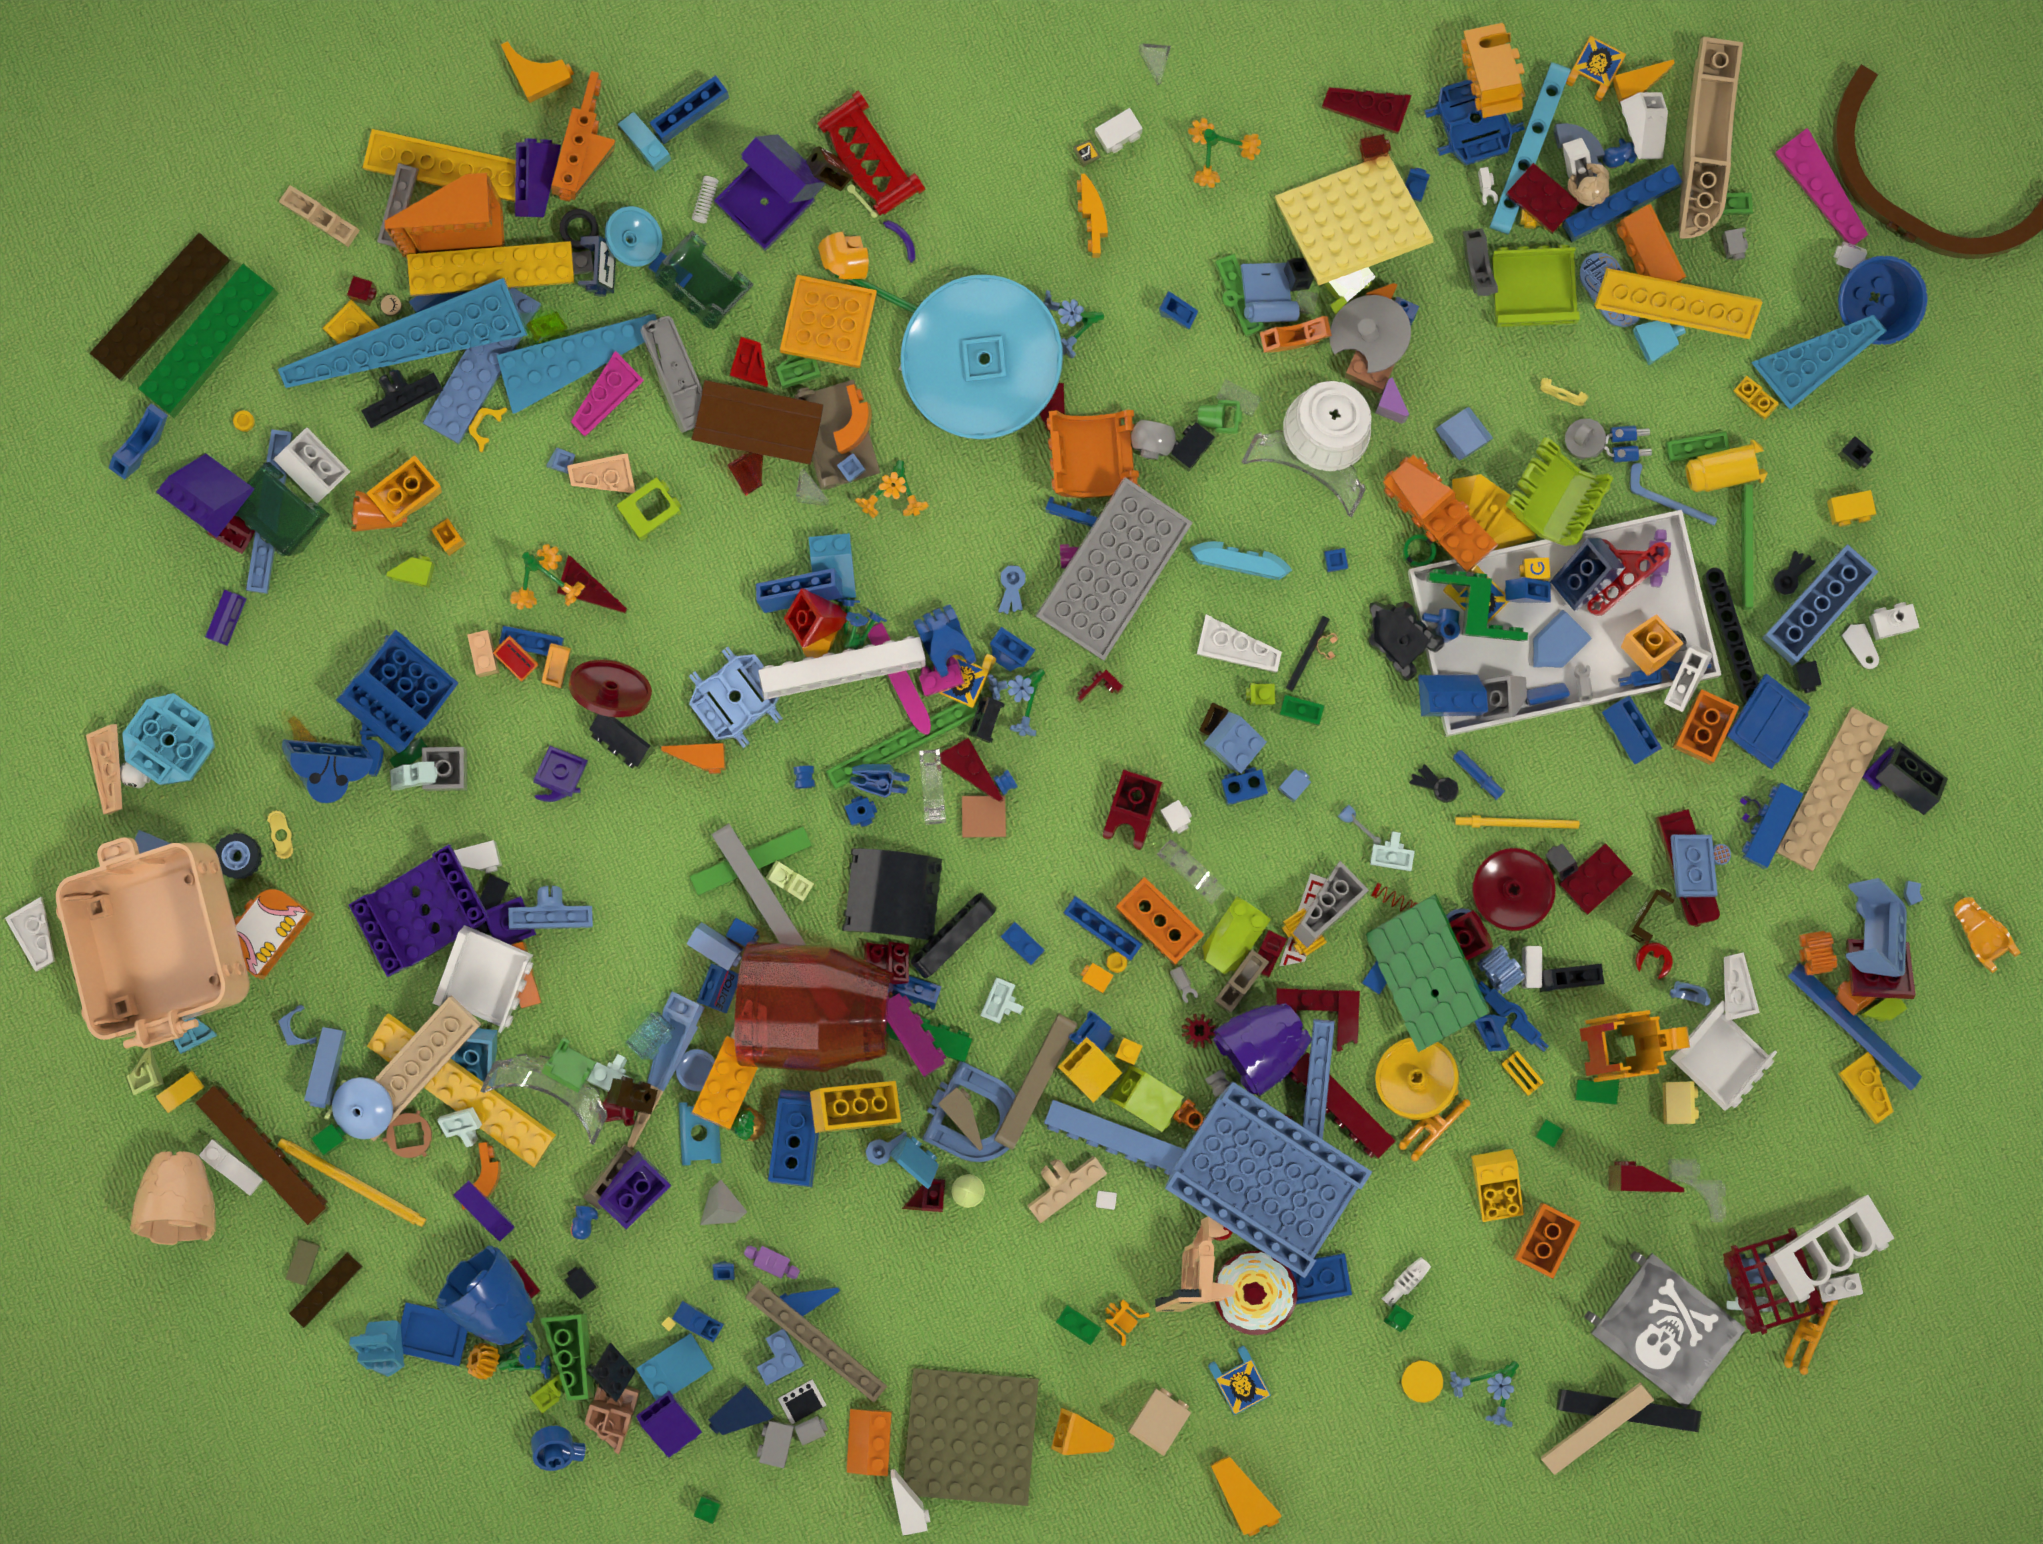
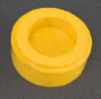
M242 410L235 414L233 424L239 431L247 432L254 427L255 419L250 412Z
M1119 952L1110 954L1106 962L1108 969L1113 973L1124 971L1127 966V958Z

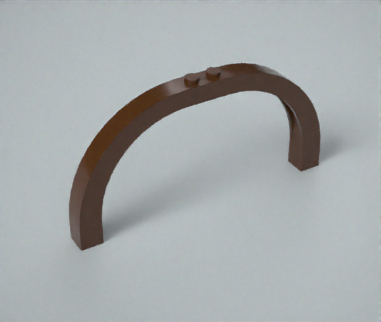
M1862 64L1858 67L1838 103L1833 122L1832 137L1835 161L1842 180L1853 198L1863 209L1885 224L1889 231L1898 232L1903 235L1907 242L1916 243L1940 255L1961 259H1982L2007 253L2030 241L2043 230V195L2033 211L2021 223L2005 232L1981 238L1958 237L1941 232L1882 196L1866 177L1860 165L1855 146V124L1858 111L1867 92L1879 74Z

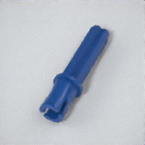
M1459 750L1453 756V759L1481 785L1480 788H1484L1495 800L1505 792L1492 780V776L1489 777L1462 750Z

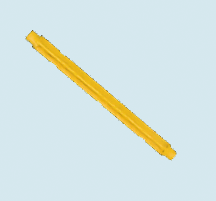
M283 1138L279 1141L278 1147L284 1149V1152L402 1217L411 1224H416L420 1227L424 1226L427 1219L421 1217L419 1213L303 1149L292 1141H287Z

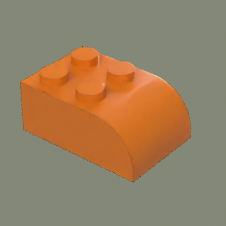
M1701 689L1690 707L1672 748L1711 765L1718 755L1739 706Z

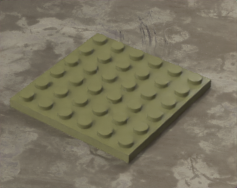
M914 1368L904 1481L913 1492L920 1497L1028 1506L1039 1379Z

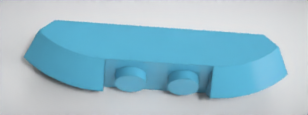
M1218 541L1204 542L1190 548L1198 564L1274 580H1280L1292 571L1284 560L1266 551L1263 552L1262 557H1259V553L1247 551L1245 554L1238 552L1239 549L1233 547L1222 549L1224 542Z

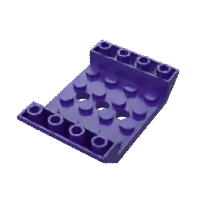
M450 844L432 854V858L372 894H366L349 904L387 977L419 963L454 942L458 932L464 925L476 929L489 918ZM414 886H418L420 889L418 897H415L412 893ZM424 904H427L430 907V913L428 915H425L422 912V907ZM434 922H437L440 926L438 933L432 931V924Z

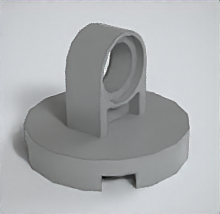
M1580 419L1568 427L1565 434V443L1568 451L1574 457L1581 460L1591 457L1595 458L1604 450L1606 434L1603 427L1597 421Z

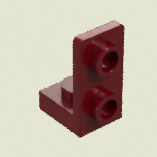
M1107 669L1103 673L1098 671L1092 678L1094 682L1089 687L1085 685L1077 693L1079 695L1077 701L1081 703L1102 681L1105 682L1103 686L1110 693L1115 692L1117 695L1123 690L1124 686Z

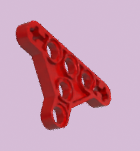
M1602 539L1605 544H1608L1615 556L1621 560L1625 569L1610 585L1588 601L1587 608L1589 612L1595 616L1604 615L1670 558V548L1665 543L1657 542L1647 551L1617 550L1608 540ZM1658 548L1663 550V556L1657 555ZM1650 555L1655 557L1654 559L1657 561L1656 563H1654V561L1651 558H1649ZM1645 560L1649 561V569L1641 571L1640 563ZM1627 574H1633V583L1625 584L1624 577ZM1616 587L1618 595L1615 598H1609L1608 591ZM1603 595L1608 601H1610L1608 604L1604 601L1603 598H1601ZM1595 602L1600 604L1601 609L1599 611L1594 609Z

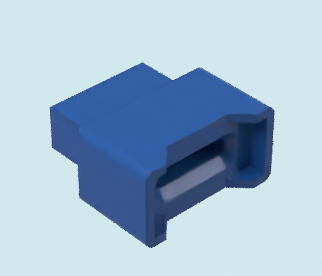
M1089 1011L1086 1021L1077 1032L1070 1034L1069 1039L1076 1045H1079L1087 1037L1103 1052L1115 1036L1109 1032L1111 1030L1110 1025L1093 1011Z

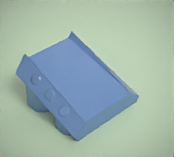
M1470 407L1456 414L1435 429L1442 441H1445L1449 446L1453 457L1459 459V461L1470 456L1493 439Z

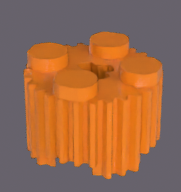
M1819 931L1799 935L1800 946L1803 947L1802 950H1799L1801 962L1806 963L1804 964L1806 975L1831 972L1833 968H1837V958L1832 947L1834 942L1830 932Z

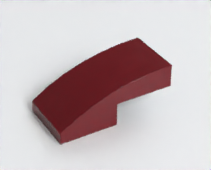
M1268 930L1258 951L1260 956L1269 961L1260 973V975L1266 978L1270 977L1287 941V938Z

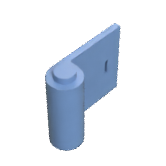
M1286 263L1241 264L1245 298L1244 315L1250 323L1298 320L1299 305L1296 301H1291L1290 286L1284 272Z

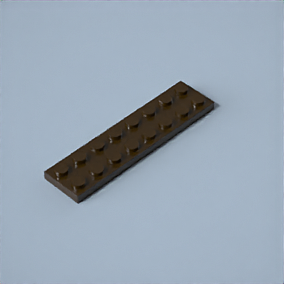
M198 233L94 347L90 354L122 381L231 260L201 233Z

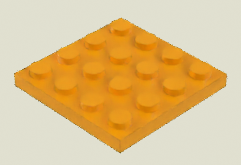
M797 275L780 353L860 368L877 290Z

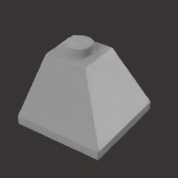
M1509 675L1481 680L1487 691L1488 712L1480 715V721L1515 717L1527 698L1526 677Z

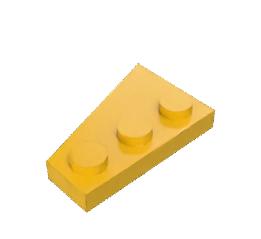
M1868 1051L1838 1073L1874 1124H1878L1894 1112L1886 1088L1883 1087L1879 1068L1876 1067L1873 1055Z

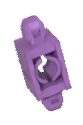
M1657 529L1654 536L1656 541L1650 540L1648 549L1657 542L1665 543L1671 549V542H1664L1667 540L1666 530ZM1658 548L1657 555L1663 556V550ZM1651 555L1649 556V558H1651V559L1654 561V563L1657 562V561L1654 559L1655 557H1653V556H1651ZM1669 559L1651 574V587L1659 588L1663 580L1661 576H1667ZM1647 561L1646 570H1648L1650 567L1649 561Z
M747 1246L744 1255L751 1260L755 1259L753 1263L755 1267L781 1279L784 1273L789 1278L797 1279L800 1270L793 1265L791 1267L788 1266L791 1259L764 1246L761 1247L760 1251H757V1248Z

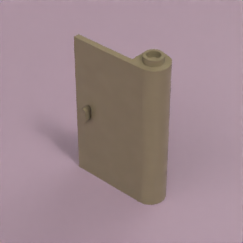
M854 379L818 391L809 390L808 387L797 390L798 394L794 395L795 399L824 405L812 458L821 490L850 483L837 465L852 453L855 454L866 469L864 473L853 481L881 473L869 431L864 440L848 453L841 455L837 449L833 432L843 429L851 419L852 406L846 386L855 384Z

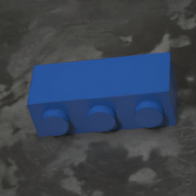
M1630 695L1602 712L1634 765L1662 749Z

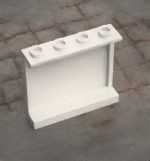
M464 925L458 932L433 1004L441 1006L452 995L472 1015L500 1026L498 1032L501 1033L505 1027L509 1028L512 1023L513 1016H511L512 1010H516L520 999L517 998L519 992H523L527 981L524 978L526 974L529 975L533 967L531 962L533 954Z
M1722 1000L1712 1008L1689 1035L1690 1048L1678 1049L1670 1059L1726 1111L1731 1106L1735 1108L1743 1100L1741 1098L1742 1094L1746 1095L1753 1088L1752 1082L1756 1083L1764 1075L1762 1070H1767L1774 1063L1772 1058L1777 1052L1773 1051L1768 1055L1732 1020L1726 1021L1724 1013L1725 1002Z

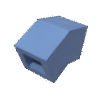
M1906 881L1903 895L1908 906L1923 900L1920 894L1921 883Z

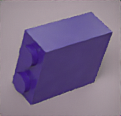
M670 1390L636 1416L641 1427L668 1458L679 1452L682 1447L702 1433L696 1420Z

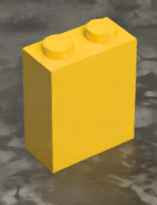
M1087 1037L1058 1066L1093 1103L1122 1074L1115 1064Z

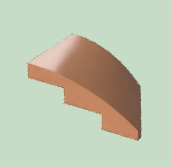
M597 1386L594 1400L589 1405L585 1424L595 1431L600 1439L605 1440L612 1446L615 1453L620 1454L641 1390L627 1386L618 1401L615 1402L611 1397L606 1396L603 1389Z

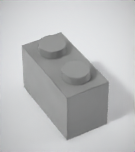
M770 1420L769 1424H764L762 1436L765 1437L764 1445H759L757 1457H760L759 1463L785 1468L794 1425Z

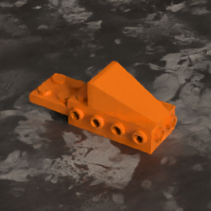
M1413 454L1410 458H1404L1396 471L1392 470L1384 477V492L1391 499L1394 497L1399 502L1397 504L1404 513L1408 512L1412 516L1411 520L1418 528L1422 527L1426 531L1425 535L1431 542L1436 541L1439 546L1441 545L1468 573L1494 550L1498 544L1470 516L1468 512L1470 508L1462 500L1459 502L1455 498L1456 494L1449 486L1441 483L1442 479L1436 472L1431 473L1427 469L1428 464L1421 457L1417 458Z

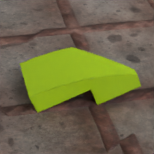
M1884 998L1861 1015L1865 1018L1878 1019L1880 1022L1890 1021L1904 1012L1907 1007L1901 999Z
M559 1374L529 1397L541 1414L559 1401L562 1386Z

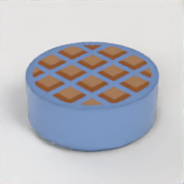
M1724 844L1713 846L1715 865L1728 863L1731 858L1730 849Z

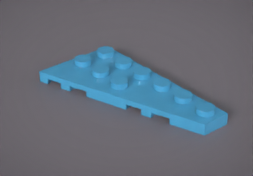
M1872 315L1751 363L1785 405L1792 409L1887 330L1876 316Z

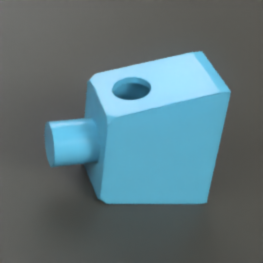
M1661 321L1637 325L1632 330L1648 365H1651L1679 345L1677 337L1686 333L1684 326L1676 324L1671 326L1670 323Z

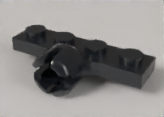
M397 369L389 372L395 382L394 384H391L386 374L381 376L379 384L385 393V397L361 410L370 428L372 429L443 391L435 373L433 372L412 384H408L401 371Z

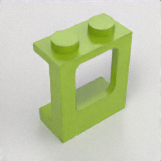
M657 477L616 505L641 542L648 537L649 533L676 514L678 516L682 514L679 510L682 506L675 496L673 498L670 497L667 493L670 490L664 480L660 482ZM658 488L669 502L670 507L651 521H648L638 509L636 503L648 493Z

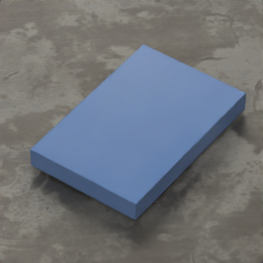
M1672 835L1671 847L1676 897H1716L1718 893L1712 835Z

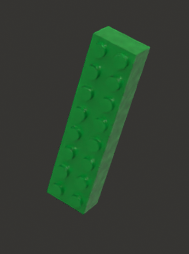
M243 263L138 389L171 417L175 418L279 293Z

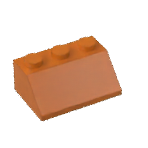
M850 1409L847 1473L888 1476L892 1411Z

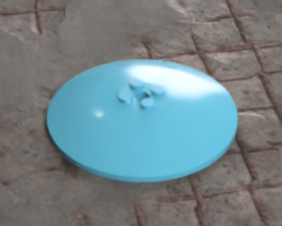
M994 275L962 277L941 286L931 293L912 315L901 347L902 375L906 389L916 407L929 421L951 434L970 439L1002 437L1023 428L1034 420L1051 400L1060 380L1063 363V347L1060 332L1054 317L1046 305L1023 285ZM987 353L990 356V361L988 364L983 365L980 363V356Z

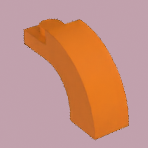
M1321 316L1293 326L1274 327L1260 333L1264 353L1297 349L1318 343L1319 340L1332 336L1327 316Z
M855 384L846 386L852 406L851 419L843 429L833 432L838 452L841 455L856 448L866 437L871 425V405L867 401L861 403L864 400L861 388L858 389Z
M489 1142L478 1143L481 1173L473 1185L489 1198L498 1184L501 1162H492V1158H495L494 1148L489 1145Z

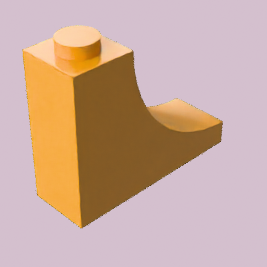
M508 41L501 44L529 103L573 82L571 76L574 73L569 63L565 65L562 59L550 63L533 62L520 56L510 46Z

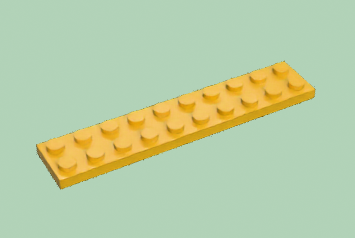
M388 1013L367 1047L390 1062L416 1033ZM452 1059L424 1087L455 1111L473 1107L482 1123L480 1129L532 1167L539 1163L556 1136L552 1131Z

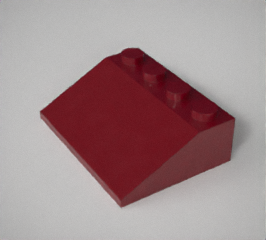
M1636 1161L1614 1162V1166H1609L1608 1191L1684 1192V1188L1643 1166H1636Z

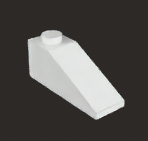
M1696 645L1689 647L1664 701L1665 704L1681 712L1684 711L1703 677L1713 653Z
M494 840L454 850L462 867L479 871L485 870L486 873L498 871L497 867L502 866L497 843Z
M891 1469V1480L902 1534L908 1535L928 1531L927 1523L931 1522L929 1510H924L923 1502L897 1471Z

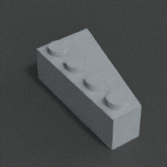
M1339 861L1327 877L1293 934L1308 948L1354 907L1369 890Z

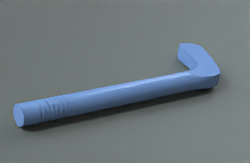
M1640 463L1632 465L1630 471V490L1633 494L1645 497L1677 511L1682 510L1684 514L1715 525L1716 517L1643 488L1639 483L1642 465Z

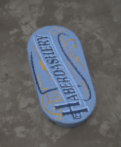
M1595 253L1588 256L1580 268V281L1594 303L1596 302L1606 269L1623 271L1616 259L1606 253ZM1599 309L1611 325L1618 327H1630L1640 319V317Z

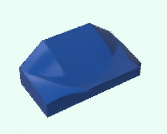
M1002 627L990 642L992 656L996 658V663L1010 672L1018 667H1024L1035 652L1034 648Z

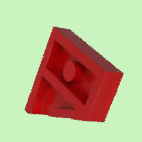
M740 337L729 377L765 388L768 387L760 342Z

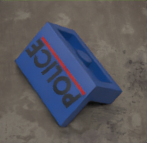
M711 963L697 1003L727 1014L741 975Z

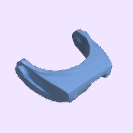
M1680 981L1675 982L1674 989H1671L1669 994L1671 998L1686 999L1704 1006H1708L1711 1000L1704 987ZM1680 988L1691 989V990H1694V991L1698 992V994L1695 993V992H1693V991L1684 990V989H1680Z
M299 1005L295 1007L296 1009L278 1021L287 1045L307 1043L311 1045L316 1043L317 1037L308 1040L300 1039L293 1034L290 1028L291 1017L295 1013L304 1010V1006Z

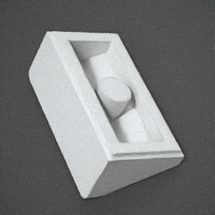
M1525 946L1522 948V973L1525 976L1522 980L1523 989L1542 987L1541 946Z

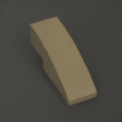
M1251 950L1213 1002L1230 1014L1269 961L1254 950Z

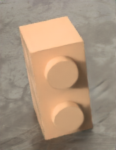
M485 630L468 634L476 675L480 678L499 673L496 656L493 654L494 646L491 633Z

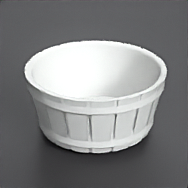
M1337 381L1318 383L1299 395L1287 409L1283 422L1286 443H1288L1287 445L1292 453L1306 465L1308 464L1310 467L1319 470L1323 469V471L1342 470L1356 463L1361 458V455L1363 456L1371 436V412L1365 398L1352 386ZM1338 410V414L1341 415V417H1337L1335 420H1333L1332 415H1330L1329 412Z

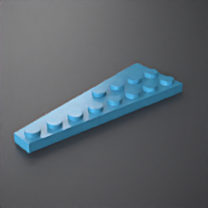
M655 313L497 355L512 413L523 410L608 363L615 351L622 355L644 343L645 341L640 331L641 327L651 320H657Z

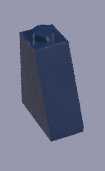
M746 1384L708 1420L711 1422L709 1427L716 1434L720 1432L721 1435H725L770 1420L775 1415Z

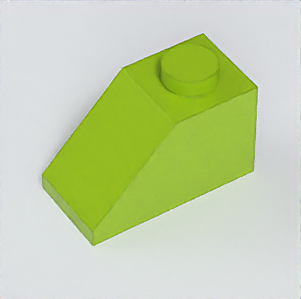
M419 555L418 558L412 557L387 572L386 576L391 580L429 589L435 564L430 561L431 558Z

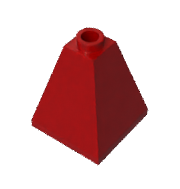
M801 589L785 615L784 620L800 645L807 647L840 630L847 622V614L839 605L806 589Z

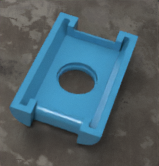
M688 1102L678 1103L682 1165H691V1160L711 1159V1164L721 1163L719 1126L691 1114L694 1106L688 1107ZM696 1125H703L707 1129V1137L702 1141H696L691 1136V1130Z

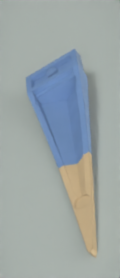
M673 991L663 1009L656 1050L647 1082L651 1084L652 1089L658 1090L653 1110L697 1031V1022L705 1008ZM638 1112L627 1144L631 1150L634 1148L651 1114Z

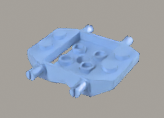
M726 647L722 653L729 663L723 666L717 673L705 681H702L696 671L693 672V675H689L696 685L689 705L717 741L735 738L742 748H745L746 745L750 744L743 735L745 729L765 714H770L775 723L783 719L775 707L780 697L764 700L758 671L764 666L755 654L735 656L730 648ZM738 669H740L743 672V674L746 676L749 682L753 685V687L764 700L763 702L760 701V699L757 697L754 691L750 688V686L738 672ZM733 691L741 693V699L738 702L730 700L729 696ZM708 692L712 694L734 724L731 725L709 697Z

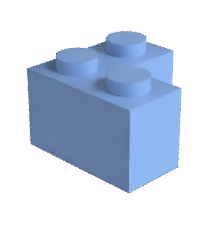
M782 1329L765 1338L775 1356L757 1366L766 1386L805 1365L787 1331Z

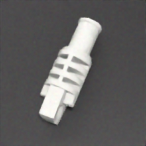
M1420 1257L1406 1268L1394 1281L1393 1288L1381 1299L1392 1307L1403 1294L1408 1295L1423 1279L1431 1266Z

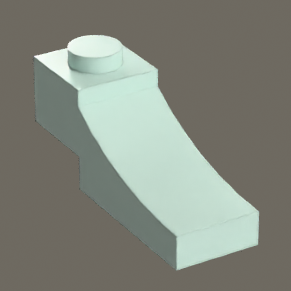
M417 762L390 770L391 791L435 783L437 768L434 767V762Z

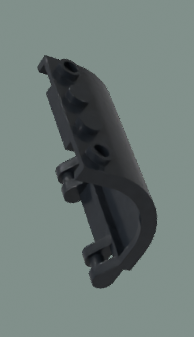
M851 849L852 863H849L851 874L847 909L844 910L843 915L845 917V924H842V931L888 934L929 941L935 932L942 859L889 850Z

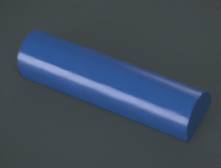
M1077 896L1073 898L1063 912L1130 961L1143 945L1142 942Z

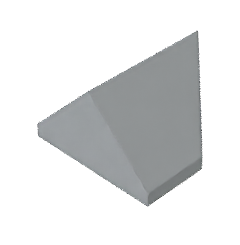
M722 1180L709 1190L700 1225L736 1223L747 1213Z

